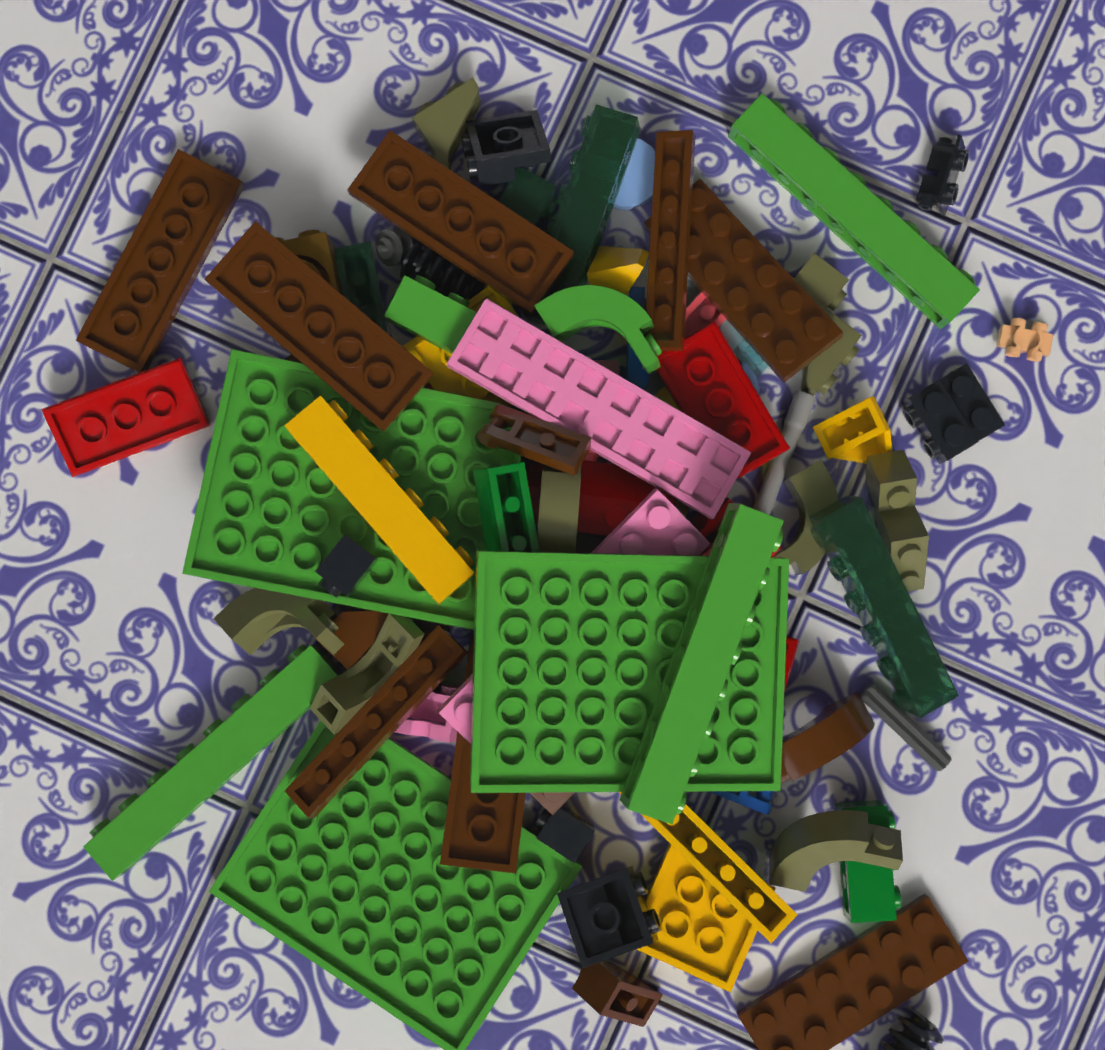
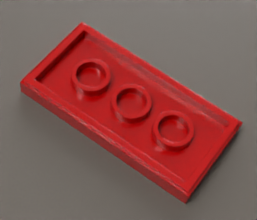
M715 321L684 338V351H662V354L657 356L661 367L656 369L678 409L751 452L737 479L790 449Z
M183 357L41 409L72 477L211 425Z

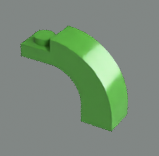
M596 285L574 286L558 291L534 305L553 337L560 342L565 341L585 328L595 326L607 327L620 333L627 340L648 374L661 367L657 356L662 354L661 349L651 334L646 337L643 336L644 333L654 328L652 319L637 302L619 291Z

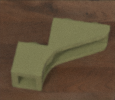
M474 78L465 83L463 81L455 83L447 90L444 97L435 103L433 101L425 103L417 110L416 115L412 117L417 133L433 155L431 157L450 170L453 157L462 142L461 137L465 136L467 132L466 121L474 119L481 105L478 84Z
M814 253L794 279L843 331V337L803 368L801 391L812 396L817 394L818 391L824 395L838 378L832 373L840 363L847 366L860 350L855 344L862 336L827 309L828 307L834 311L845 298L847 293L842 288L849 279Z
M904 450L867 455L866 485L870 492L877 518L883 581L887 594L924 589L929 534L915 507L917 476Z

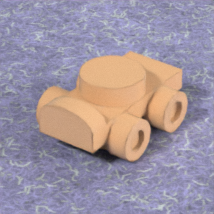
M1012 318L1010 325L1003 324L1000 326L996 346L1006 348V356L1020 357V353H1027V360L1039 362L1042 360V356L1048 357L1050 355L1053 334L1046 333L1048 324L1034 322L1032 330L1025 329V319Z

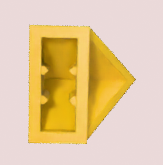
M600 246L587 272L590 285L611 288L627 295L644 268L649 252L637 248Z
M874 396L813 426L828 460L835 458L867 464V455L892 451L891 431Z

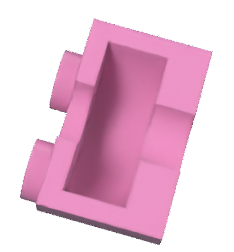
M441 686L440 691L433 690L395 733L429 737L428 739L449 743L456 742L457 730L438 713L437 709L459 687Z

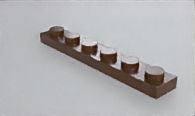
M693 130L656 132L646 312L652 319L654 328L647 331L644 337L651 334L661 351H684L696 138Z
M438 625L285 790L286 794L308 818H315L469 652L444 627Z

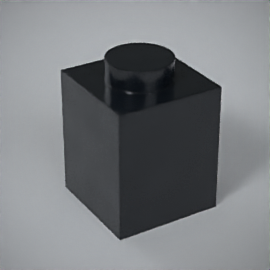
M344 534L315 571L323 577L318 584L336 598L341 592L350 597L377 563V559Z
M564 805L554 815L544 808L534 824L539 828L536 839L573 863L576 862L595 832L594 825Z

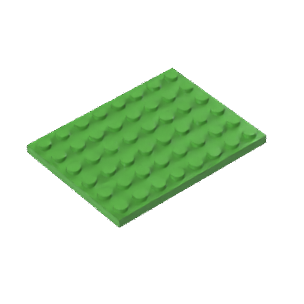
M231 349L182 574L474 630L477 550H487L473 470L521 463L522 457L500 447L489 448L483 445L478 440L477 434L483 425L489 424L491 421L489 416L496 405H504L525 414L528 413L516 406L422 388L390 427L383 432L303 363ZM320 395L328 404L332 400L336 401L348 416L344 423L353 433L358 429L363 432L374 446L369 452L378 462L385 458L399 475L394 479L403 491L410 487L424 503L420 510L428 520L435 516L450 533L445 539L454 550L461 546L475 562L470 567L474 571V575L440 605L436 603L284 426ZM511 427L505 428L504 430L510 431ZM345 534L377 559V563L350 597L341 592L336 598L318 584L323 577L315 571Z
M477 550L470 792H622L709 556ZM770 557L767 565L770 569L767 583L763 589L758 590L753 603L756 606L755 616L751 624L745 627L739 641L742 643L741 654L737 662L730 666L726 677L728 680L727 692L721 702L717 701L712 715L714 717L713 730L708 739H703L698 753L700 754L699 768L695 776L689 778L685 792L781 791L789 558Z
M320 721L212 885L209 893L442 1049L466 1050L560 903L557 893L569 889L581 870L582 864L577 860L575 863L571 862L536 839L537 834L522 825L516 874L440 865L451 777L392 738H389L315 818H308L286 794L285 790L338 734L334 735Z

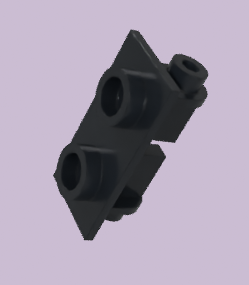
M958 134L955 144H953L952 139L947 137H940L938 142L933 144L926 169L927 171L939 173L938 176L924 174L916 200L919 202L918 208L930 211L933 206H937L941 217H945L948 206L955 204L959 189L956 180L959 171H965L969 159V150L965 149L962 135Z

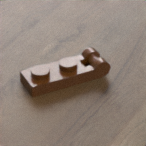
M496 405L489 416L491 421L489 424L483 425L477 434L478 440L489 448L500 447L574 476L591 448L590 437L504 405ZM511 427L510 431L504 430L505 428Z

